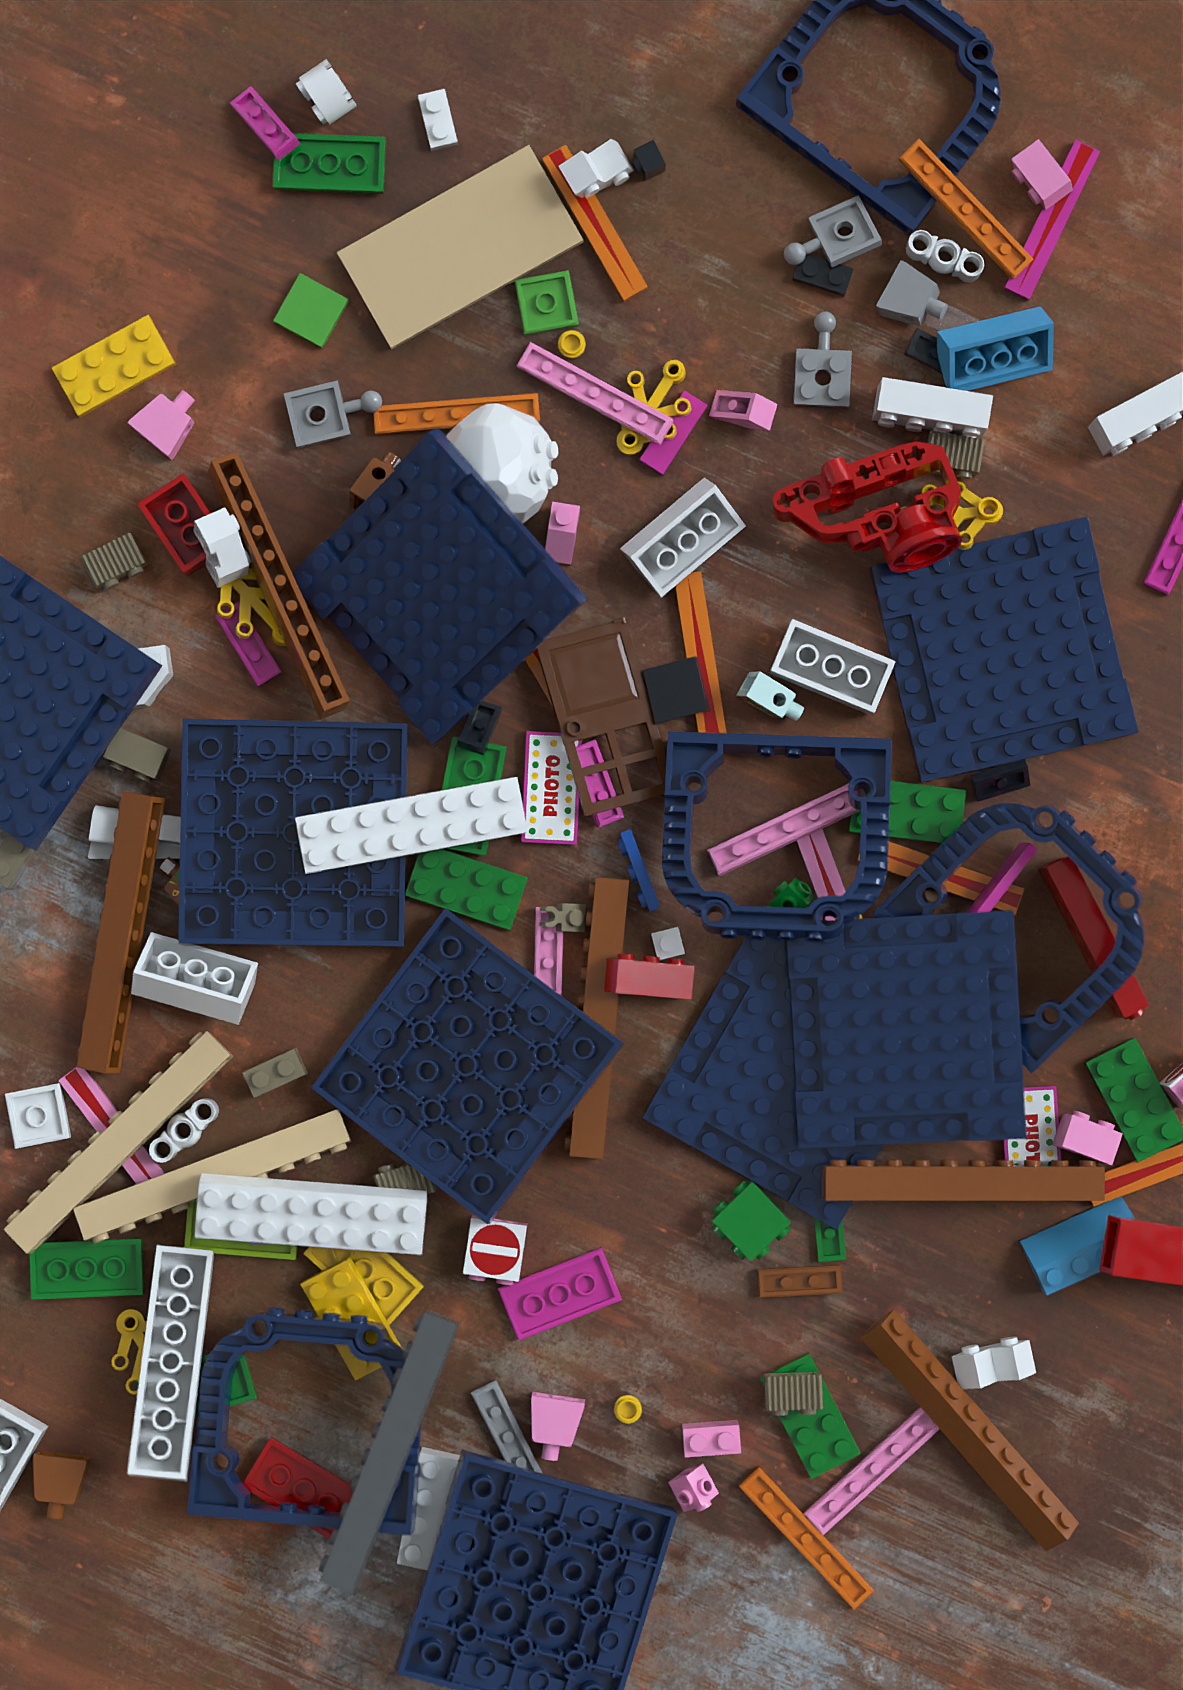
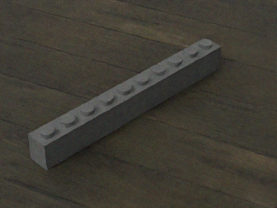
M430 1310L425 1312L423 1316H418L413 1327V1331L417 1332L413 1343L410 1341L407 1343L402 1356L406 1358L403 1369H397L392 1384L396 1385L392 1396L387 1395L381 1411H384L385 1415L382 1422L377 1421L372 1431L371 1437L375 1439L372 1448H367L361 1459L360 1464L364 1465L361 1476H355L350 1491L354 1492L351 1501H346L339 1517L343 1519L340 1529H334L329 1544L333 1547L329 1556L324 1555L318 1569V1571L322 1572L320 1582L348 1594H352L357 1588L460 1326L459 1322Z

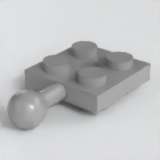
M858 195L809 217V224L816 238L803 245L790 243L784 250V258L789 264L798 265L803 262L806 254L822 248L831 267H834L881 246L882 239ZM841 227H850L853 230L848 236L838 234V230Z
M821 312L814 320L815 329L819 332L818 349H796L794 405L849 408L852 351L829 350L830 332L835 329L836 319L830 312ZM818 371L828 372L830 383L825 386L817 384L815 374Z
M338 381L284 393L298 449L351 436L346 413L362 409L366 412L374 413L382 406V398L376 391H367L361 396V399L343 403ZM314 408L324 409L325 417L322 421L314 422L310 419V413Z

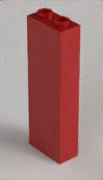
M1067 855L1038 870L1093 974L1105 962L1113 950L1116 939L1077 864ZM1134 974L1107 1000L1114 1017L1124 1018V1020L1128 1018L1132 1020L1145 1013L1143 1008L1149 1006Z
M1108 1215L1099 1271L1114 1276L1183 1285V1226Z

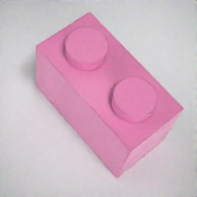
M1039 139L1011 159L1014 167L1011 171L1020 185L1022 183L1027 185L1030 189L1027 193L1036 205L1041 203L1045 210L1073 191L1071 180Z
M1074 1111L1073 1115L1062 1114L1052 1145L1090 1160H1096L1098 1163L1112 1165L1123 1133L1115 1131V1125L1101 1120L1098 1121V1124L1089 1121V1115Z
M738 1420L682 1424L685 1457L741 1453Z

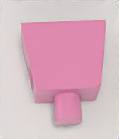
M184 390L173 401L160 394L127 423L170 460H173L194 425L193 419L185 412L195 400Z
M532 1392V1441L543 1443L542 1459L557 1461L560 1446H572L584 1410L585 1399Z

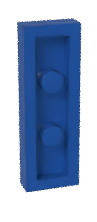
M631 829L620 833L622 839L618 840L617 843L622 856L628 855L631 865L627 869L632 882L638 881L641 891L637 892L642 908L648 907L649 912L660 908L632 831Z

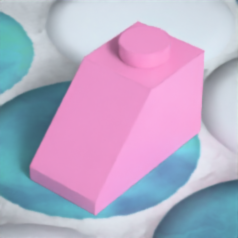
M717 390L709 416L749 429L770 431L777 404L757 393Z
M552 502L545 550L556 563L567 565L572 563L580 506Z

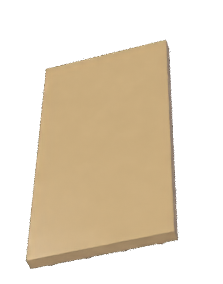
M530 145L345 247L338 251L337 254L392 350L583 243V238Z

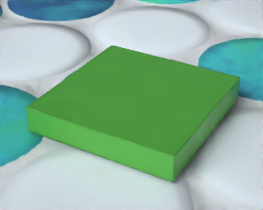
M569 270L515 280L525 336L579 326Z
M300 273L273 321L277 325L323 349L349 300Z

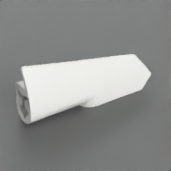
M97 805L94 807L89 833V841H91L88 853L89 859L110 858L114 845V830L117 826L119 815L117 808ZM163 814L156 859L180 858V816Z

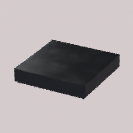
M694 656L643 670L655 724L710 711L698 657Z

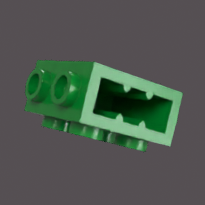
M752 1180L747 1184L745 1181H742L732 1191L735 1196L726 1203L723 1200L712 1210L714 1216L711 1220L715 1225L711 1228L722 1240L727 1236L734 1243L731 1249L742 1260L745 1257L750 1261L754 1258L760 1260L770 1250L768 1245L775 1238L779 1241L790 1231L788 1225L791 1221Z

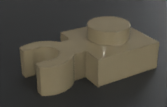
M556 903V908L553 906L540 907V911L549 914V919L547 922H539V926H556V931L585 932L586 904Z

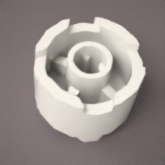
M327 59L300 76V81L296 83L303 96L308 101L311 99L314 101L315 105L311 108L323 125L327 122L329 124L333 123L357 106L353 99L347 101L352 97Z

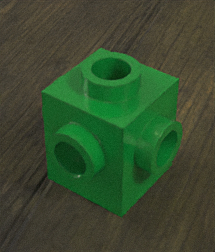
M795 877L789 884L784 880L773 891L776 897L766 907L809 908V904L815 896L806 883L799 881Z

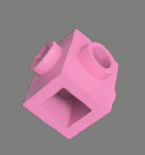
M704 1464L685 1469L668 1482L684 1512L693 1509L700 1512L711 1505L710 1500L719 1494Z

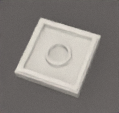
M60 1083L5 1094L15 1149L71 1138L62 1085Z

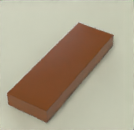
M840 1264L757 1269L759 1298L842 1294Z

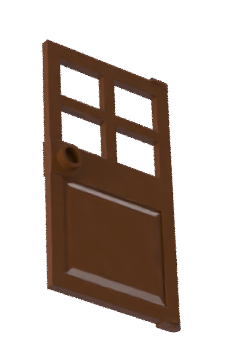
M623 617L608 624L546 639L536 649L585 817L661 795L662 797L665 796L667 758L657 724H655L650 699L627 624L628 621L627 618ZM645 723L652 749L622 757L615 731ZM605 734L613 760L582 768L574 742ZM655 757L662 784L632 792L624 765ZM615 768L623 794L592 803L584 776Z

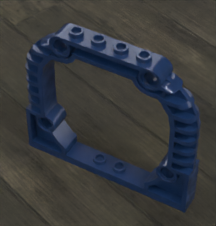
M813 0L779 46L774 48L739 94L735 106L853 195H859L861 201L908 236H911L935 206L937 200L909 171L907 176L882 180L877 188H874L850 170V164L844 159L834 158L829 154V149L819 141L814 143L790 125L794 116L791 94L796 93L802 85L804 77L802 63L830 26L848 10L868 5L883 15L893 16L898 13L905 15L956 54L955 63L958 71L973 83V100L968 114L935 155L956 177L988 135L999 113L1001 93L998 76L991 63L994 55L993 44L985 38L986 35L981 29L975 26L970 27L964 22V18L954 10L949 11L942 6L941 0ZM972 52H983V54L985 55V59H975L972 55ZM787 72L793 73L797 79L793 82H787L783 79L782 75Z
M668 731L662 869L665 882L674 898L690 913L701 917L702 925L706 931L712 934H720V937L726 939L737 938V935H746L753 940H763L766 936L777 937L781 941H792L794 937L805 938L809 942H821L822 938L830 939L838 936L842 931L843 923L857 918L876 901L886 881L892 739ZM724 753L757 754V756L763 758L773 757L774 755H785V757L797 759L801 756L835 757V768L849 781L848 801L853 808L861 812L858 870L855 880L842 896L829 895L820 897L813 901L809 908L736 906L733 899L725 893L704 891L691 868L694 805L706 799L708 795L707 778L724 763ZM691 783L701 785L697 791H690L687 789V786ZM863 788L869 794L866 797H858L854 792ZM712 912H719L723 915L722 919L718 922L710 921L708 916ZM831 916L837 922L832 926H825L821 920L824 917Z
M1002 803L983 808L967 818L922 865L918 866L873 914L877 918L932 915L933 909L944 904L947 899V888L944 885L947 880L985 841L1000 831L1020 828L1034 841L1042 843L1053 841L1104 891V910L1118 925L1114 948L1105 962L1063 1003L1054 999L1047 1000L1038 1007L1036 1014L1020 1015L1022 1061L1024 1067L1032 1074L1136 970L1144 948V928L1138 911L1142 905L1143 896L1139 888L1135 886L1137 880L1127 870L1121 872L1114 865L1117 862L1116 859L1106 850L1101 852L1094 845L1096 842L1095 838L1085 829L1081 832L1074 825L1076 820L1066 810L1061 812L1052 805H1044L1034 809L1022 804ZM1042 812L1051 814L1053 822L1050 827H1044L1039 822V816ZM928 887H932L937 891L938 897L935 902H930L925 896V891ZM1128 892L1133 895L1135 901L1132 907H1125L1121 904L1120 896L1122 893ZM1046 1008H1053L1057 1011V1021L1051 1022L1046 1019L1044 1015Z
M268 1308L267 1312H259L251 1316L245 1322L244 1327L224 1337L210 1352L201 1374L196 1442L192 1448L187 1514L340 1529L343 1521L339 1517L341 1512L325 1511L324 1506L309 1505L308 1509L297 1508L295 1503H280V1506L250 1504L251 1492L243 1485L235 1472V1468L239 1463V1454L234 1447L227 1443L232 1379L237 1363L247 1351H265L279 1343L280 1340L348 1345L351 1353L358 1359L367 1362H378L382 1366L390 1381L391 1393L393 1394L396 1385L392 1384L394 1375L398 1368L403 1369L406 1358L402 1357L404 1350L397 1343L387 1339L388 1333L385 1326L379 1322L367 1321L368 1316L351 1315V1319H341L338 1313H323V1317L312 1316V1311L295 1310V1314H284L285 1309ZM257 1320L263 1321L266 1325L267 1330L264 1335L259 1334L255 1329ZM367 1330H372L377 1334L378 1341L376 1344L367 1342L365 1337ZM421 1425L378 1533L411 1536L415 1531L420 1472ZM218 1454L226 1456L228 1459L227 1467H221L218 1464Z

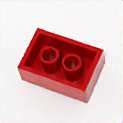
M182 473L137 504L182 572L189 577L204 567L206 561V553L194 533L195 520L207 516L211 512L190 480Z

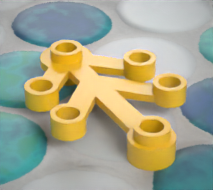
M670 360L664 365V377L648 403L643 388L645 383L643 374L639 371L629 373L627 381L633 389L635 399L668 417L677 415L685 417L691 412L690 402L685 398L676 400L673 405L658 408L671 386L682 382L685 378L686 371L680 361ZM676 366L679 368V371L676 374H670L669 369ZM634 376L641 378L638 384L631 383V379ZM681 403L688 405V408L683 412L678 410V406ZM621 424L622 431L617 436V446L622 453L626 455L637 454L643 448L644 443L652 442ZM674 424L671 426L673 432L670 435H666L665 440H671L676 436L677 430ZM629 436L635 438V442L631 445L625 443L626 438Z
M958 481L962 490L960 500L963 499L972 507H958L953 517L958 528L964 520L974 519L966 531L959 532L961 538L966 537L970 540L968 543L961 542L959 548L968 550L973 545L974 537L985 524H994L1001 519L1003 507L993 497L981 499L966 489L964 483ZM931 484L923 487L922 493L937 487ZM985 510H992L994 513H993V514H985L984 511H985Z
M248 569V575L221 586L217 614L223 619L230 618L234 612V605L231 602L232 587L240 595L239 623L236 627L238 637L247 639L252 635L253 625L250 622L252 607L273 630V641L279 646H286L282 635L279 634V629L270 609L261 601L265 600L261 589L248 587L242 581L256 580L252 569ZM226 605L231 611L223 613L220 608ZM241 626H247L250 631L248 633H242L239 630V628Z
M128 1309L123 1311L117 1318L116 1326L122 1336L118 1352L113 1356L111 1363L117 1371H124L128 1368L129 1359L127 1356L132 1339H134L139 1349L132 1377L127 1381L126 1389L130 1394L138 1395V1390H130V1384L133 1381L139 1382L145 1341L143 1332L146 1333L147 1321H144L142 1314L137 1310ZM129 1318L135 1319V1325L132 1328L125 1326V1322ZM119 1357L125 1358L126 1362L123 1367H117L115 1364Z

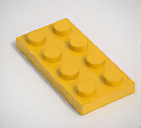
M146 315L55 365L52 369L77 415L82 417L175 366L176 363L150 316Z
M310 1246L303 1253L322 1271L350 1257L389 1325L424 1287L420 1281L388 1252Z
M350 1257L309 1277L300 1284L319 1317H323V1313H338L341 1319H351V1315L368 1316L367 1321L379 1322L385 1326L388 1333L387 1339L392 1340L401 1347ZM367 1330L365 1334L367 1342L376 1344L378 1341L377 1334L372 1330ZM335 1344L355 1380L382 1367L378 1362H367L358 1359L351 1353L348 1345Z

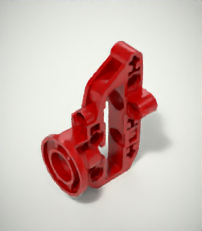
M918 441L911 442L846 464L845 459L842 457L834 458L822 465L821 474L793 483L777 491L773 496V513L780 522L793 523L821 543L848 542L852 551L862 550V553L881 547L888 567L891 571L897 573L911 572L932 565L953 553L962 542L961 535L953 518L960 505L961 489L945 450L939 445ZM937 470L941 472L946 484L914 496L913 503L908 507L900 509L898 503H894L863 514L862 518L846 524L841 522L826 526L817 517V513L828 509L831 513L842 512L852 505L854 506V500ZM808 493H815L818 495V497L816 499L810 500L807 499L805 495ZM786 503L788 508H785V506L781 504ZM940 504L943 506V509L935 511L930 506ZM880 523H888L891 527L889 529L882 530L878 528L877 525Z

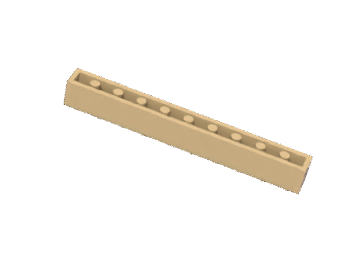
M206 1031L204 1034L199 1032L189 1042L191 1047L184 1054L182 1052L177 1053L169 1061L171 1065L169 1069L164 1073L160 1071L148 1082L151 1086L144 1093L139 1091L129 1100L128 1103L131 1106L123 1113L118 1111L108 1121L110 1126L103 1133L99 1130L88 1140L90 1146L83 1152L79 1150L67 1161L70 1165L63 1172L58 1170L48 1179L47 1182L50 1185L42 1192L37 1190L27 1200L29 1205L22 1212L17 1210L7 1219L9 1225L4 1228V1231L26 1254L33 1253L74 1213L73 1208L81 1206L234 1057L210 1032Z
M337 1109L73 1209L84 1240H92L93 1244L109 1239L108 1233L119 1230L120 1234L135 1229V1223L145 1220L147 1224L163 1218L161 1213L172 1210L173 1214L189 1209L188 1203L198 1200L199 1181L202 1173L268 1178L267 1174L278 1170V1173L282 1174L295 1169L293 1164L303 1160L305 1164L315 1162L321 1159L320 1154L330 1150L331 1154L347 1149L346 1144L352 1141L341 1111Z

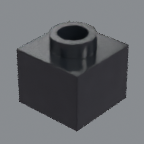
M654 140L634 149V159L631 160L637 175L642 174L645 181L665 172L666 164Z

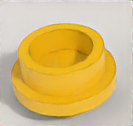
M566 331L558 340L559 351L567 358H577L585 350V339L577 331Z
M624 1395L615 1402L614 1414L622 1423H633L641 1416L642 1406L636 1397Z

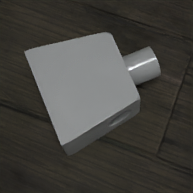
M901 260L876 307L879 314L883 317L922 326L928 314L941 320L947 311L948 304L937 300L940 292L935 282Z

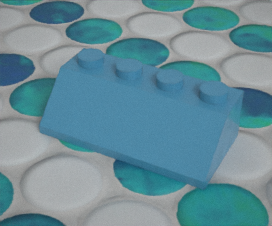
M1036 307L937 331V354L946 388L969 391L1053 370V321L1041 307Z
M1122 1196L1097 1205L1019 1240L1040 1289L1044 1294H1052L1100 1272L1099 1267L1108 1215L1135 1219Z

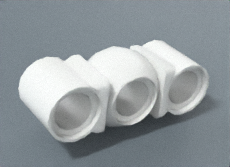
M924 230L915 231L909 237L906 244V253L909 258L921 261L925 265L928 262L937 273H952L951 276L959 277L963 282L969 283L977 280L983 271L984 259L976 252H969L965 248L961 251L959 245L953 240H937V236H931L930 233ZM921 240L925 243L926 249L918 251L913 247L912 242ZM940 251H947L950 253L952 260L944 262L940 260L938 253ZM965 262H972L976 265L977 271L974 273L967 272L963 264Z
M209 1098L200 1099L184 1113H178L173 1116L168 1122L167 1129L150 1144L149 1153L152 1159L160 1163L167 1162L174 1158L177 1152L196 1144L201 1137L202 1130L217 1118L219 1113L217 1103ZM203 1103L209 1105L212 1111L208 1119H204L198 1114V1108ZM180 1123H187L190 1126L191 1133L188 1138H183L178 1134L177 1129ZM159 1142H166L170 1146V1154L167 1157H163L157 1152Z

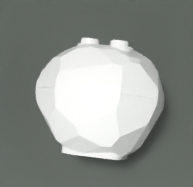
M486 404L470 413L447 435L448 440L522 524L539 511L548 494V489L556 486L558 482L556 470L551 469V461L558 456V446L555 441H551L549 435L539 422L530 415L501 404Z

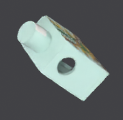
M760 671L749 672L736 695L738 698L774 718H783L785 715L796 722L804 710L803 706L793 701L796 695L793 691ZM775 695L777 696L776 705L773 703V697Z

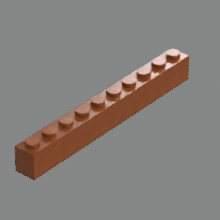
M234 452L212 460L208 470L209 476L223 507L226 508L229 515L233 514L238 521L240 527L238 533L243 548H245L250 557V567L319 720L344 711L350 700L238 453Z
M122 791V797L118 804L117 826L114 830L113 851L109 858L108 881L104 889V906L100 913L99 936L95 943L96 954L91 968L90 990L86 997L87 1008L85 1019L82 1022L81 1044L77 1051L78 1068L105 1074L120 1073L133 997V994H131L133 972L139 961L166 798Z
M596 877L595 883H590L588 899L594 901L593 911L587 910L586 927H591L590 938H584L583 955H588V965L582 966L580 982L586 983L585 994L579 993L578 1009L583 1010L585 1014L615 1035L618 993L604 992L607 958L617 959L618 954H622L629 880ZM612 1062L567 1118V1121L573 1122L572 1133L566 1132L565 1149H570L569 1156L603 1159Z
M830 1159L829 1164H822V1199L826 1201H1105V1167L1096 1165V1160H1079V1165H1068V1160H1051V1165H1041V1160H1024V1165H1013V1160H996V1165H985V1160L974 1159L968 1160V1165H958V1160L944 1159L941 1160V1165H930V1160L915 1159L913 1160V1165H902V1160L887 1159L885 1160V1165H874V1160L858 1159L857 1165H846V1160Z
M893 1310L875 1321L861 1339L1045 1551L1067 1541L1079 1522L904 1320Z

